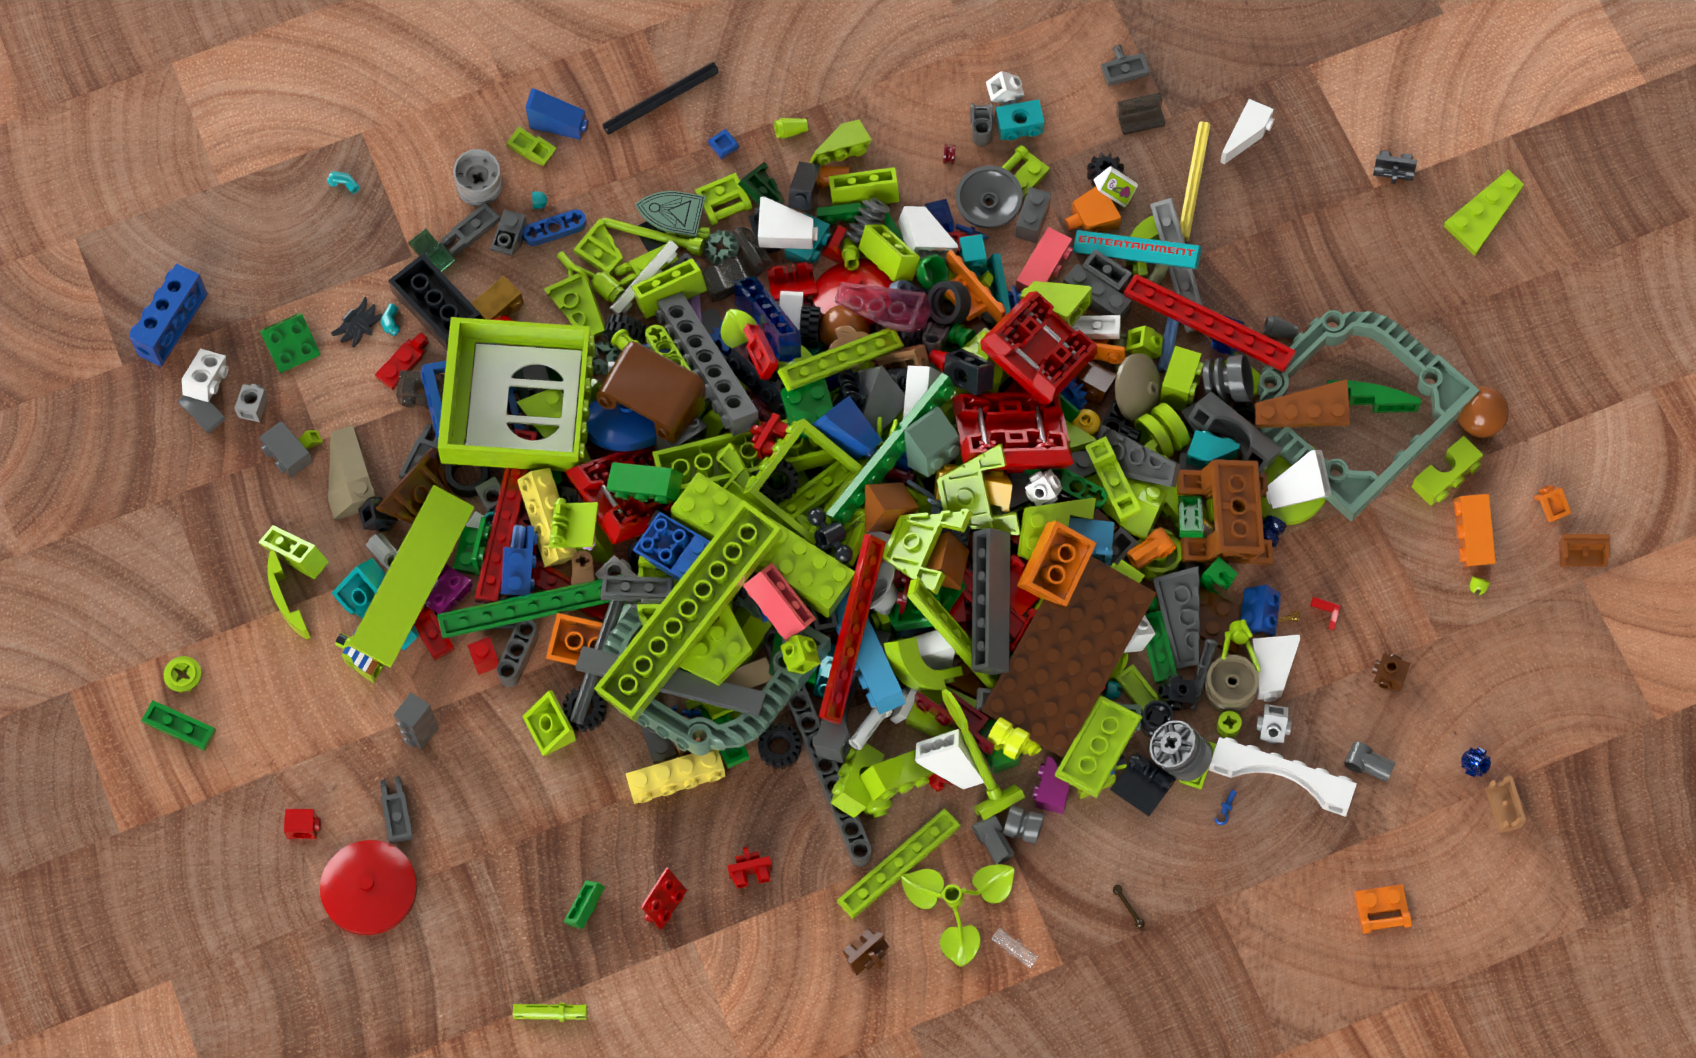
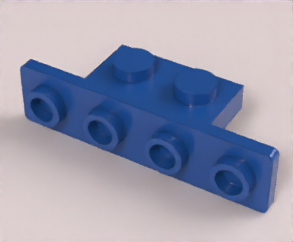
M526 526L525 549L503 548L501 594L524 596L534 591L535 580L531 578V571L536 566V555L533 554V545L537 544L538 533L534 531V526Z

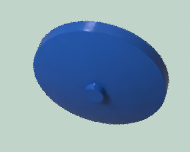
M597 399L589 405L588 439L593 444L612 451H635L656 444L657 434L654 421L620 403L614 409L603 408L597 403Z

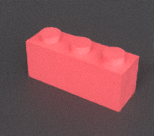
M1048 227L1017 278L1016 288L1022 292L1033 281L1052 282L1054 277L1058 278L1063 269L1062 263L1064 260L1068 261L1072 255V238Z
M770 563L743 585L748 595L753 598L763 614L771 621L777 632L786 642L789 641L788 639L791 636L797 635L816 620L773 563Z

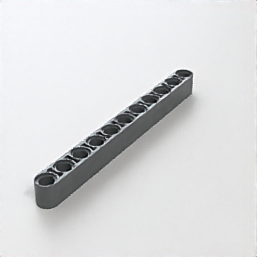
M770 629L764 635V647L769 661L771 660L773 648L769 642L774 639L777 629ZM804 684L800 691L796 690L791 699H789L787 702L788 708L849 858L856 866H866L871 861V845L859 816L857 815L853 818L847 813L840 814L837 812L838 808L831 804L833 793L828 788L835 785L839 780L837 762L817 756L816 751L811 748L814 734L819 732L821 723ZM798 701H803L804 703H806V705L803 708H797L794 706V704ZM806 722H812L815 726L811 729H805L802 725ZM829 764L832 768L829 771H822L820 766ZM851 827L858 830L857 834L852 836L848 835L845 831ZM858 849H864L867 854L863 857H858L854 852Z

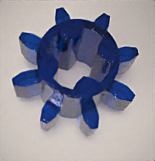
M1470 747L1469 750L1464 752L1461 758V767L1466 769L1465 774L1472 777L1476 775L1482 777L1483 774L1489 771L1491 757L1486 755L1487 750L1480 747L1476 749Z

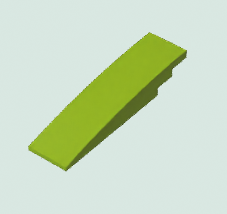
M433 485L348 646L391 668L475 508L474 506Z

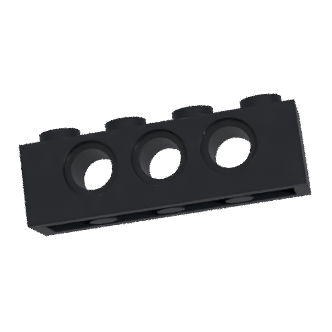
M748 342L733 348L726 362L735 376L774 413L780 415L781 420L787 419L780 395L785 385L777 372L779 368L777 367L769 380H762L746 349Z

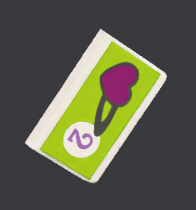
M1111 166L1094 179L1099 192L1123 207L1127 206L1138 187L1135 181Z

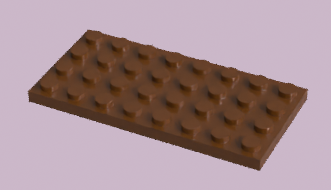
M1090 556L1067 607L1045 599L1042 601L1009 660V672L1001 674L980 712L996 721L1002 717L1012 723L1014 729L1019 727L1030 733L1029 740L1064 759L1157 593Z

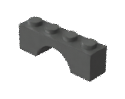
M1212 392L1197 402L1188 417L1189 420L1203 431L1222 433L1240 444L1242 452L1241 461H1258L1259 476L1273 465L1282 451L1281 447Z

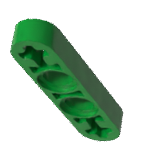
M1065 468L1051 469L1052 471H1058L1062 475L1060 483L1063 489L1060 491L1061 493L1074 500L1093 498L1089 494L1086 495V498L1082 497L1085 494L1086 487H1089L1088 493L1092 495L1101 494L1100 499L1102 501L1098 500L1095 503V509H1101L1105 506L1108 498L1105 489ZM1031 469L1024 470L1028 476H1032L1038 471L1042 472L1040 469H1034V471ZM1077 481L1081 483L1083 489L1079 493L1072 492L1069 488L1072 482Z

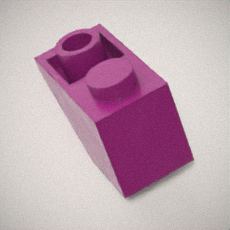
M1047 756L1046 763H1041L1038 777H1042L1040 786L1035 785L1032 799L1036 800L1035 808L1063 814L1070 785L1055 777L1058 766L1052 757Z

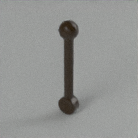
M1115 885L1113 893L1120 897L1136 921V927L1143 928L1145 925L1144 920L1139 919L1123 895L1122 887Z

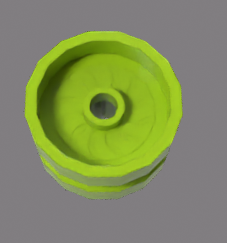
M1164 402L1152 408L1151 415L1143 414L1134 421L1135 429L1142 432L1140 437L1142 444L1145 445L1154 439L1158 444L1155 448L1157 452L1163 456L1166 455L1167 458L1173 456L1174 450L1180 451L1190 445L1189 433L1181 418Z

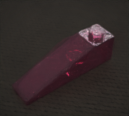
M841 282L834 299L835 303L890 330L911 333L925 328L932 310L927 295L923 292Z

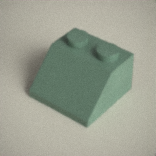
M937 406L904 429L908 466L927 477L960 454L959 435L942 410Z

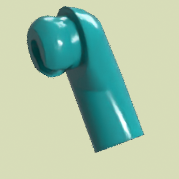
M337 171L329 173L327 183L330 186L336 187L338 183H341L352 194L359 191L360 185L350 174Z
M389 303L381 318V325L385 333L396 336L400 331V326L395 324L394 317L399 308Z

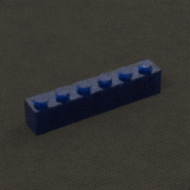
M753 276L734 280L735 305L739 310L755 319L764 331L779 362H790L795 358H800V331L757 277Z

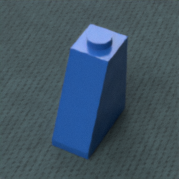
M531 88L525 107L530 129L581 140L583 132H587L589 125L585 110Z
M850 396L811 424L856 461L862 456H865L866 459L878 451L876 446L882 442V439Z

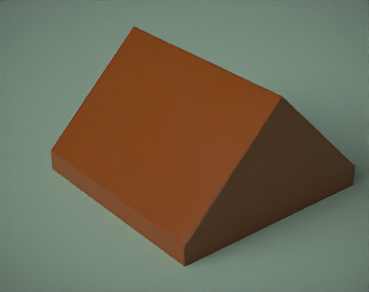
M903 482L865 485V532L894 530L900 515L915 514L919 507Z
M950 531L940 534L926 568L943 572L945 578L941 586L960 590L969 550Z

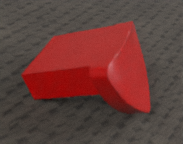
M838 225L832 231V236L821 253L822 256L837 263L845 262L842 258V251L838 246L847 229Z
M1313 597L1310 604L1311 607L1333 613L1328 629L1335 630L1342 606Z

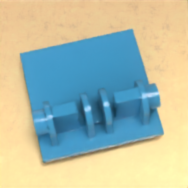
M1070 517L1069 528L1097 543L1091 556L1110 566L1113 554L1114 522Z

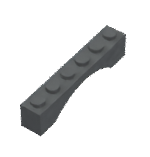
M874 629L885 653L884 643L893 641L892 634ZM859 670L853 673L841 724H834L821 719L820 730L814 734L812 745L819 757L842 763L846 759L851 747L848 742L850 739L847 725L848 710L854 694L861 685L858 676L861 675Z

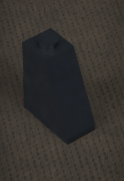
M799 161L790 186L788 208L811 211L817 206L821 172L820 164Z

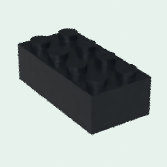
M424 253L388 280L392 293L447 351L451 317L482 319L481 313Z

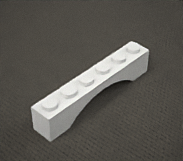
M1219 737L1209 766V771L1230 778L1255 772L1271 773L1286 777L1305 788L1318 801L1322 809L1345 817L1357 784L1346 776L1336 777L1330 775L1325 769H1312L1301 761H1289L1283 759V756L1280 754H1268L1262 752L1256 746L1238 744L1235 739L1229 737L1224 739Z

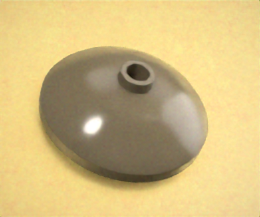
M1131 354L1126 357L1118 369L1115 381V396L1118 408L1127 420L1134 422L1143 414L1151 415V409L1160 402L1161 377L1155 363L1145 354Z

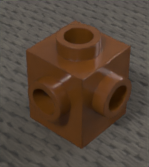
M1383 654L1381 661L1376 660L1372 673L1376 674L1373 682L1383 689H1394L1400 692L1411 663L1402 660L1401 657L1395 654Z

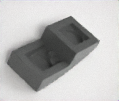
M185 395L177 401L208 434L226 420L210 401L206 402Z

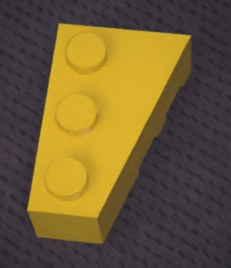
M946 464L937 471L934 488L936 500H941L937 479L957 468V465ZM1004 470L983 471L990 504L1002 506V511L1009 512L1012 483Z

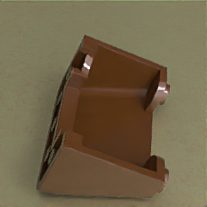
M630 341L623 348L597 392V403L605 409H614L618 403L654 421L657 436L674 444L705 408V383L696 373L635 341Z

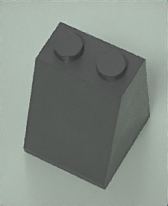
M883 366L858 371L868 395L865 404L859 407V410L876 433L878 417H882L883 430L904 408L905 394Z

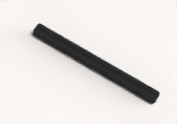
M711 62L604 122L602 124L604 131L607 134H611L715 76L718 74V67L714 62Z

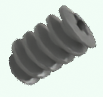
M871 197V201L863 200L867 208L859 207L858 210L862 213V216L855 215L854 218L858 223L849 224L854 229L853 232L848 230L845 232L857 244H860L865 225L881 224L879 220H885L886 215L884 213H889L891 210L885 203Z

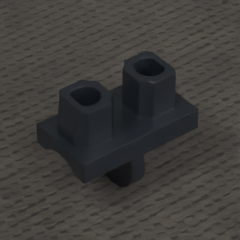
M1382 150L1376 156L1373 176L1391 178V184H1396L1397 179L1413 181L1417 160L1413 159L1412 154L1404 153L1399 158L1392 157L1390 151Z

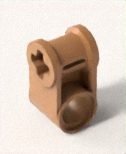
M578 551L572 557L571 585L595 580L593 558L589 552Z

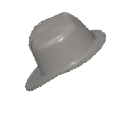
M886 561L880 565L870 609L883 615L890 613L899 593L892 582L895 567Z

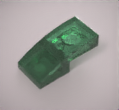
M424 229L408 243L418 256L424 253L440 271L455 261L441 243L439 244L427 229Z

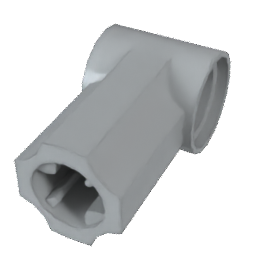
M382 533L375 534L369 539L366 547L388 571L398 551Z

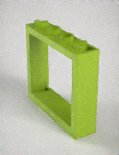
M803 418L793 421L786 428L787 435L783 440L780 438L772 447L773 454L770 458H764L760 463L758 474L756 476L752 475L748 479L743 495L776 522L812 545H815L814 533L820 529L819 526L812 525L809 530L805 529L763 495L759 489L802 432L851 471L823 509L825 513L828 512L864 467ZM826 515V521H825V522H826L827 525H828V524L831 523V521H830V519L828 518V516Z

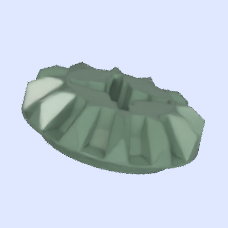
M717 230V232L709 234L708 239L704 241L703 252L706 258L715 265H726L732 262L738 254V240L727 230ZM721 242H723V245L728 249H721L720 252H718V249L714 247V245H720Z
M604 340L597 343L594 342L593 373L599 375L608 374V362H616L620 355L619 348H615L611 345V342H605ZM598 351L602 352V354L604 355L607 354V363H605V361H603L601 358L598 359Z

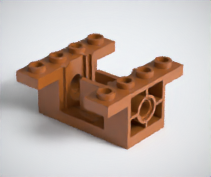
M1212 460L1202 470H1179L1177 495L1205 496V498L1213 496L1215 531L1206 538L1183 537L1180 540L1182 562L1213 563L1218 557L1227 564L1271 565L1274 562L1272 540H1264L1261 497H1267V473H1262L1259 476L1258 461Z

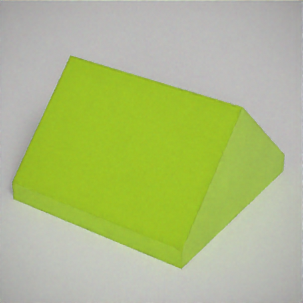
M549 690L522 716L543 756L576 741L574 731L552 690Z

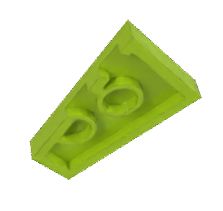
M582 271L580 274L577 273L544 288L545 292L552 298L572 325L590 326V333L595 335V338L603 335L605 324L586 272Z

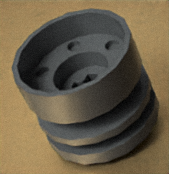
M1245 354L1229 356L1227 366L1223 358H1217L1215 361L1213 359L1205 360L1203 382L1206 395L1212 392L1227 405L1230 403L1231 396L1237 404L1253 400V374L1249 359Z
M1180 720L1169 721L1161 725L1154 732L1150 740L1152 759L1170 775L1181 781H1192L1200 777L1208 769L1212 761L1210 743L1189 724Z

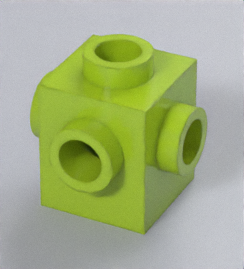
M1146 325L1128 330L1127 352L1131 354H1145L1151 359L1161 357L1163 335Z
M797 634L791 636L788 639L789 641L780 646L783 660L789 672L805 674L821 664L813 638Z

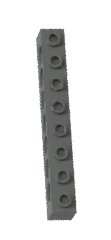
M681 292L657 300L658 310L655 311L659 324L662 323L665 330L674 341L675 346L692 372L703 379L705 383V397L711 400L714 412L720 414L724 428H728L731 434L736 436L750 431L752 425L759 426L758 410L684 294Z

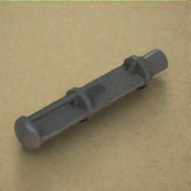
M1205 640V647L1200 663L1197 664L1198 669L1194 680L1196 681V704L1188 707L1190 710L1196 711L1198 702L1202 700L1201 695L1207 673L1211 666L1215 649L1218 647V643L1215 640Z

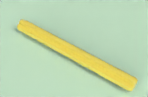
M1203 121L1198 124L1180 220L1185 242L1189 241L1210 131V124Z

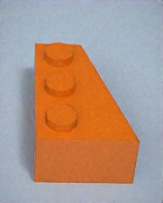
M1489 494L1460 496L1452 499L1457 525L1456 535L1460 543L1458 555L1459 561L1463 562V567L1496 564Z

